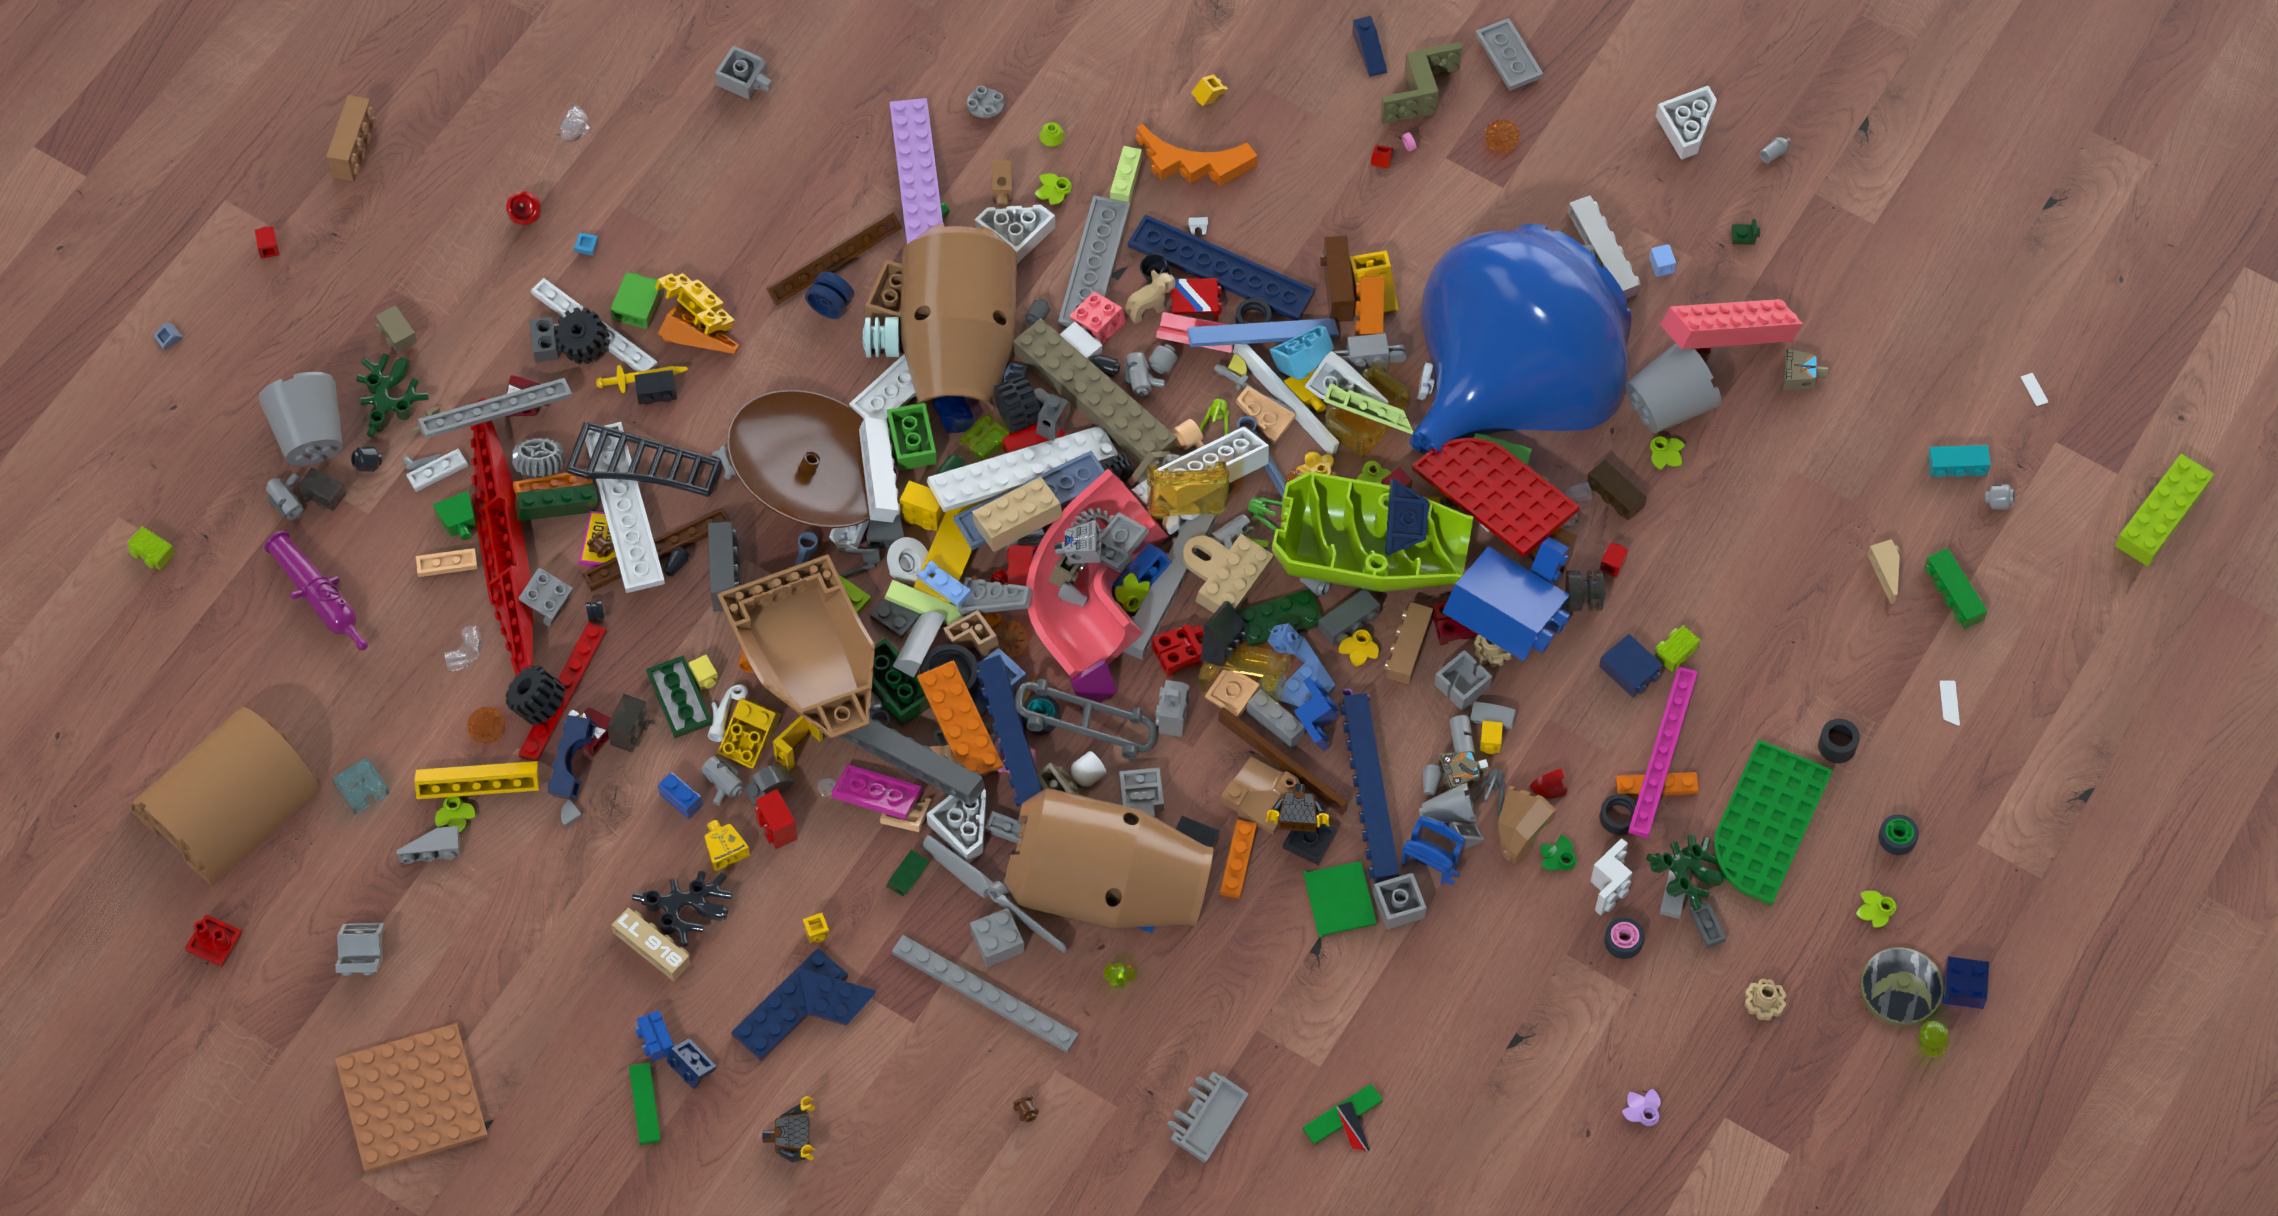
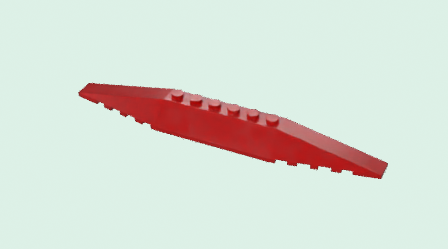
M481 398L477 402L484 401L485 398ZM490 420L470 426L474 436L471 439V448H474V457L471 458V465L474 466V475L471 477L472 485H475V494H472V502L489 601L495 607L494 615L496 620L500 621L501 635H505L507 641L505 643L506 649L511 652L512 657L510 660L516 675H519L521 670L524 668L528 669L533 661V609L519 601V596L531 580L522 524L517 519L514 505L516 493L513 488V479L493 421Z

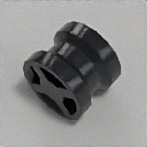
M601 599L595 603H585L589 622L597 618L605 619Z

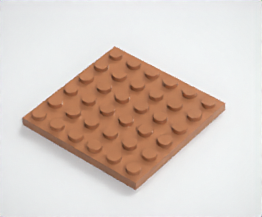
M457 1023L335 1058L365 1173L488 1138Z

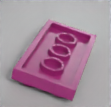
M847 764L831 792V797L906 820L922 793V786Z

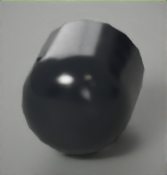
M1149 254L1141 261L1140 271L1148 284H1151L1153 281L1151 271L1153 270L1159 275L1162 273L1171 275V269L1161 254Z

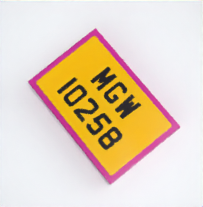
M589 512L579 565L597 567L616 558L614 546L608 557L599 558L595 551H589V546L587 545L588 540L592 539L600 531L603 533L602 537L607 542L610 541L613 544L605 512Z

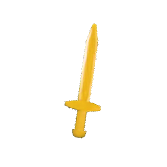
M618 365L616 377L604 379L599 377L596 380L598 388L618 384L622 394H625L626 383L635 382L634 375L673 370V374L676 375L687 371L688 368L670 366L624 374L621 365Z

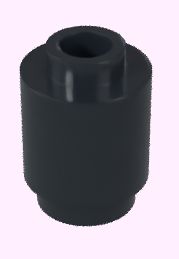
M1094 355L1092 363L1108 377L1113 378L1115 374L1118 375L1120 370L1118 359L1104 355Z

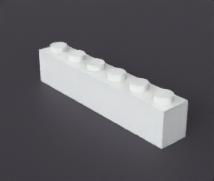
M1591 196L1570 202L1568 214L1585 245L1591 244L1594 246L1593 255L1596 257L1595 261L1601 268L1605 266L1610 271L1626 298L1638 295L1640 280L1638 276H1634L1632 266L1629 261H1626L1622 247L1617 245L1613 231H1610L1607 227V220L1604 216H1601L1597 202L1593 201Z
M864 417L859 428L870 520L893 523L896 515L900 513V504L897 502L898 489L895 486L896 473L893 471L894 458L891 456L890 428H888L887 420Z

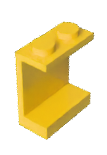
M802 716L797 718L773 741L775 760L782 766H786L788 771L795 767L793 747L808 733L819 742L823 741V733Z

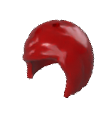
M523 191L513 194L508 198L506 211L513 223L530 225L540 217L541 202L532 192Z

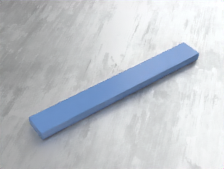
M1335 318L1188 327L1187 329L1190 347L1288 341L1318 325L1326 327L1330 338H1337L1339 334Z

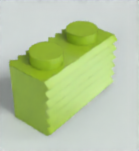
M143 526L127 542L130 555L136 559L140 557L151 569L155 567L158 570H162L167 562L172 559V556L175 555L171 544Z
M1684 625L1679 629L1675 628L1669 634V639L1666 642L1661 641L1655 648V658L1672 673L1698 650L1700 645V638Z

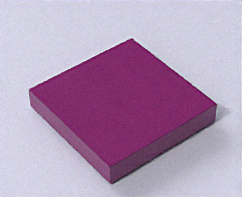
M1103 659L1070 680L1077 696L1100 703L1117 692L1108 665Z

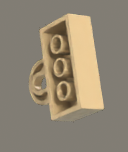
M1240 534L1230 549L1208 536H1196L1187 541L1182 552L1184 565L1191 572L1206 581L1199 590L1195 602L1212 613H1215L1224 601H1229L1235 611H1237L1269 568L1274 554ZM1198 548L1207 553L1211 559L1204 561L1194 555L1192 550Z

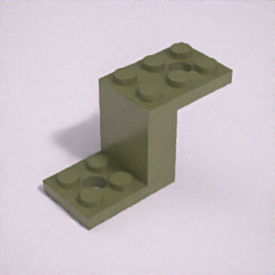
M1460 42L1406 53L1404 75L1409 91L1382 97L1380 114L1382 124L1413 119L1423 115L1429 116L1436 113L1438 89L1433 76L1460 69L1462 55Z

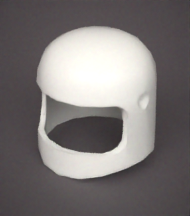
M1091 751L1076 760L1070 770L1075 782L1082 787L1092 786L1107 774L1100 759Z

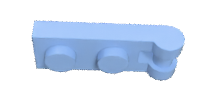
M929 561L926 564V568L917 574L919 580L957 607H960L972 594L969 588L940 569L933 561ZM931 573L935 574L933 578L929 577Z

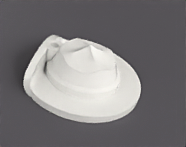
M903 537L893 542L887 554L890 575L901 582L915 585L918 578L917 574L921 571L928 554L924 545L910 537Z

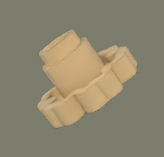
M1477 635L1474 648L1476 649V658L1481 664L1489 663L1490 667L1503 666L1504 660L1512 658V654L1481 635Z
M1760 979L1758 984L1751 983L1745 992L1747 999L1744 1005L1748 1013L1756 1014L1759 1020L1770 1021L1773 1016L1779 1017L1785 1010L1786 1003L1784 1000L1786 993L1781 985H1775L1771 979Z

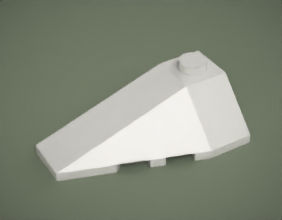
M1332 351L1325 356L1305 385L1308 390L1321 399L1325 398L1328 387L1332 383L1346 392L1350 390L1385 404L1389 402L1352 366Z

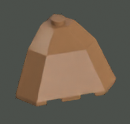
M1510 786L1507 790L1496 830L1502 855L1514 865L1533 851L1536 833L1555 818L1556 810L1542 796L1536 795L1533 797L1531 792L1525 790L1518 792L1516 787Z

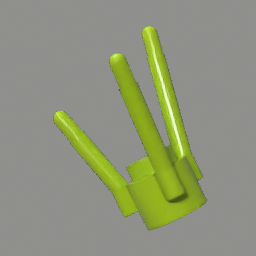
M1213 400L1212 406L1209 407L1199 428L1201 433L1212 415V422L1224 417V436L1228 434L1230 411L1227 410L1228 403L1225 400Z

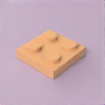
M1227 664L1204 697L1221 709L1223 707L1239 718L1247 707V701L1257 693L1261 686Z

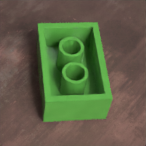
M921 403L887 409L888 425L898 471L937 464L936 450L926 404Z

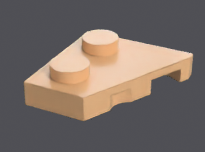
M926 798L925 802L915 803L906 820L882 813L880 823L919 832L930 809L931 799Z

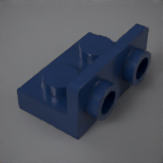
M690 1038L671 1048L666 1060L670 1067L693 1089L697 1087L700 1079L714 1072L717 1067Z

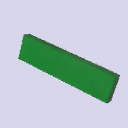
M650 1063L629 1066L639 1144L641 1146L660 1143Z
M1369 1084L1302 1127V1130L1314 1146L1344 1127L1336 1108L1337 1106L1352 1102L1359 1118L1383 1102L1382 1097L1372 1084Z

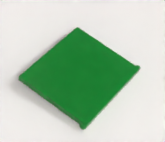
M1361 861L1310 872L1303 871L1319 938H1323L1325 935L1377 925Z

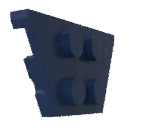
M1390 479L1385 555H1392L1395 552L1426 540L1429 500L1419 496L1409 487H1405L1397 479Z
M799 969L798 971L802 985V995L805 999L806 1014L809 1016L847 1026L876 993V990L807 970Z

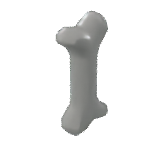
M721 446L718 451L712 452V456L721 460L725 469L724 478L730 480L736 474L726 456L727 447Z

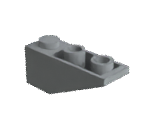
M458 827L436 828L398 849L397 857L399 863L411 864L414 861L423 860L431 862L435 859L444 858L452 860L455 857H461Z

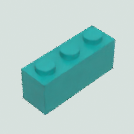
M1988 445L1930 447L1927 454L1930 477H1964L1967 475L1981 477L1988 475L1991 466Z

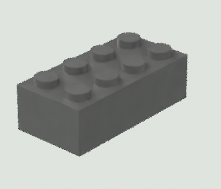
M732 522L708 523L710 588L713 611H724L717 594L740 585L737 530L733 529Z

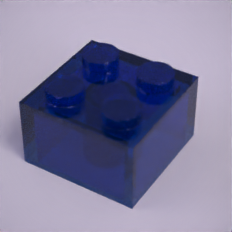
M1948 956L1944 965L1942 1004L1983 1009L1988 994L1989 962Z

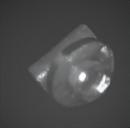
M818 779V792L822 796L831 797V792L838 779Z

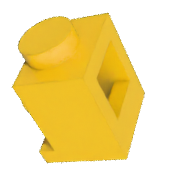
M823 913L803 919L804 930L809 943L821 942L826 937H829V928Z

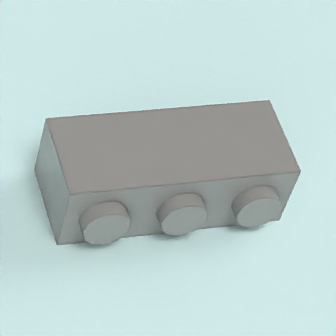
M1261 689L1247 701L1246 713L1290 750L1304 738L1305 727Z

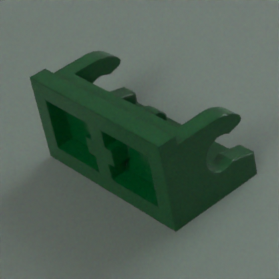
M911 849L888 880L886 887L900 896L907 895L930 861Z

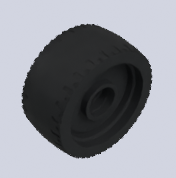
M944 644L930 650L922 661L920 674L954 660L972 697L978 690L980 683L976 670H979V666L972 652L957 644Z

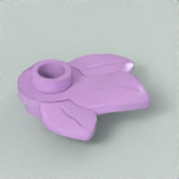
M1651 1089L1645 1097L1629 1092L1627 1097L1629 1107L1622 1111L1624 1117L1631 1122H1641L1645 1126L1655 1125L1659 1120L1658 1109L1661 1104L1657 1092ZM1645 1115H1651L1652 1119H1647Z

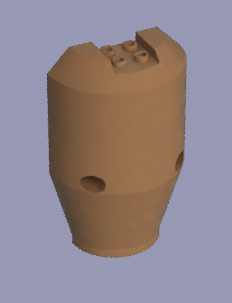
M944 223L926 229L903 249L900 339L915 390L917 404L937 397L963 396L983 401L990 407V411H994V386L1002 382L1013 350V341L1015 340L1017 253L997 233L985 226L979 229L964 226L944 227Z
M1046 788L1022 803L1017 824H1022L1018 837L1022 839V842L1018 841L1015 854L1010 855L1004 879L1005 885L1019 906L1111 928L1172 925L1196 926L1209 878L1213 847L1199 843L1143 810ZM1112 900L1116 906L1110 907L1106 901Z

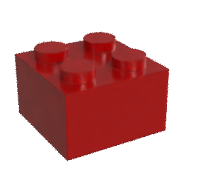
M778 789L755 799L756 807L754 810L757 815L755 818L759 827H764L766 832L764 835L769 844L772 843L775 849H778L797 840L795 820Z

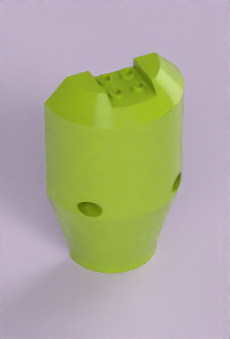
M1309 471L1286 483L1281 520L1283 522L1281 529H1276L1272 552L1289 576L1378 592L1455 585L1463 576L1473 516L1462 514L1429 500L1426 540L1395 552L1392 555H1385L1390 486Z

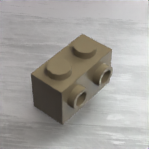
M396 305L376 315L377 324L375 326L380 335H385V341L390 349L394 348L396 353H399L417 343L415 332Z
M1062 554L1048 581L1060 588L1064 582L1074 585L1078 578L1077 571L1081 573L1086 563L1072 564L1069 562L1066 554Z
M1049 763L1038 773L1040 783L1044 789L1050 788L1079 795L1077 792L1079 788L1073 781L1067 779L1068 773L1062 766L1057 767Z

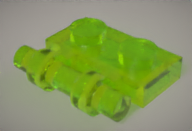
M987 415L982 419H978L975 422V426L970 430H966L959 439L960 444L963 446L967 442H971L968 445V450L981 461L1000 446L1002 439L1009 434L996 421L989 426L988 424L991 422V419ZM983 431L978 437L976 436L978 432Z

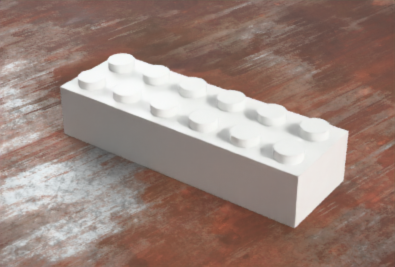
M1242 427L1152 471V490L1178 509L1267 465L1269 445L1247 428Z

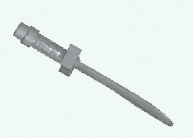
M1217 364L1214 371L1237 383L1234 388L1238 391L1242 387L1246 388L1247 386L1256 390L1246 383L1247 375L1243 374L1240 377L1223 365ZM1266 396V397L1270 398L1271 400L1275 401L1276 403L1280 404L1281 406H1283V407L1287 408L1288 410L1292 411L1293 413H1295V411H1294L1293 409L1289 408L1288 406L1282 404L1281 402H1279V401H1277V400H1275V399H1273V398H1271V397H1269V396Z

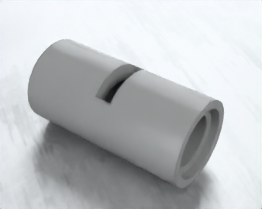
M1459 715L1451 718L1449 722L1454 752L1470 751L1475 756L1469 717Z

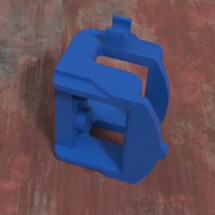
M1420 817L1413 829L1411 840H1407L1403 847L1401 865L1405 866L1411 857L1442 872L1441 885H1444L1446 882L1454 885L1455 880H1452L1451 877H1459V872L1455 871L1460 861L1465 838L1443 822ZM1423 826L1457 842L1458 844L1454 852L1451 853L1422 839Z

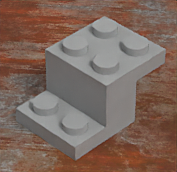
M384 923L342 925L337 935L338 961L335 965L336 973L349 976L354 973L373 975L375 972H378L383 962L382 936L385 932Z

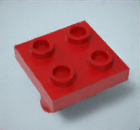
M205 914L201 921H197L194 924L195 932L187 943L185 950L222 967L241 937L242 930Z

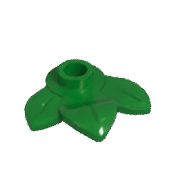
M1560 835L1556 845H1540L1541 854L1545 858L1541 863L1543 868L1549 871L1559 869L1568 871L1576 866L1577 858L1572 853L1573 844L1565 836ZM1563 860H1569L1570 863H1564Z

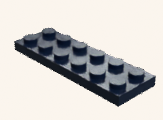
M819 948L731 1032V1035L760 1061L808 1016L805 1009V999L801 990L802 985L798 976L799 969L842 981L848 977V973Z

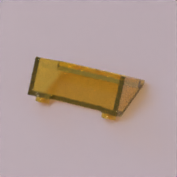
M1241 644L1239 650L1234 652L1231 660H1228L1224 666L1205 661L1198 677L1201 693H1206L1209 681L1215 679L1219 669L1261 676L1262 688L1266 692L1272 693L1274 701L1280 704L1291 665V658L1286 652L1279 653L1275 650Z

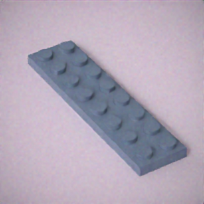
M1091 450L1026 481L1020 486L953 516V521L970 549L974 550L987 542L974 525L972 511L1039 477H1042L1059 500L1061 507L1071 503L1105 471Z

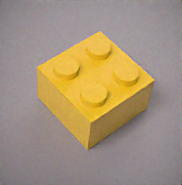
M912 481L908 482L900 498L901 519L909 524L914 523L926 530L937 532L946 512H943L930 488Z

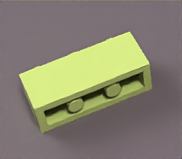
M1123 146L1110 191V199L1125 202L1131 201L1142 162V149Z

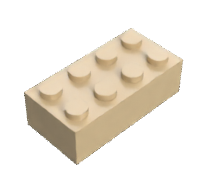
M1042 477L972 511L975 527L993 552L1062 518L1061 504Z

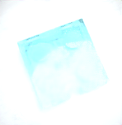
M367 757L332 777L335 787L354 814L369 807L366 797L372 794L375 802L390 794L387 785Z

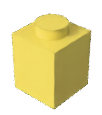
M707 655L688 663L690 672L700 690L709 689L718 683L717 672Z

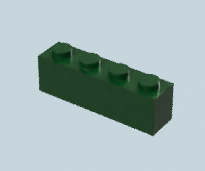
M588 484L517 492L514 505L518 521L596 511L598 498L595 485Z

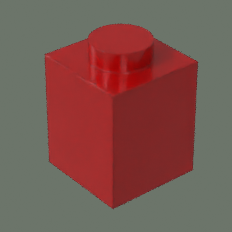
M274 226L255 229L260 258L280 255Z
M1610 542L1601 560L1599 570L1618 578L1627 559L1628 549L1620 544Z

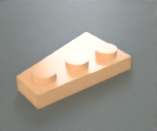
M1249 386L1237 398L1239 407L1247 416H1251L1256 420L1257 427L1273 445L1277 443L1296 418L1295 413Z

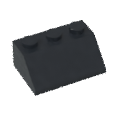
M1224 601L1204 626L1201 660L1224 666L1228 660H1231L1234 652L1239 650L1240 645L1246 641L1245 623L1229 601Z

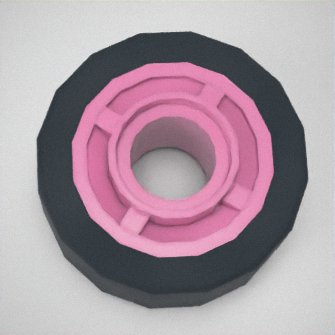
M1618 918L1612 921L1606 929L1605 947L1616 958H1632L1642 949L1644 932L1640 924L1633 919ZM1626 936L1629 940L1624 941L1620 937Z

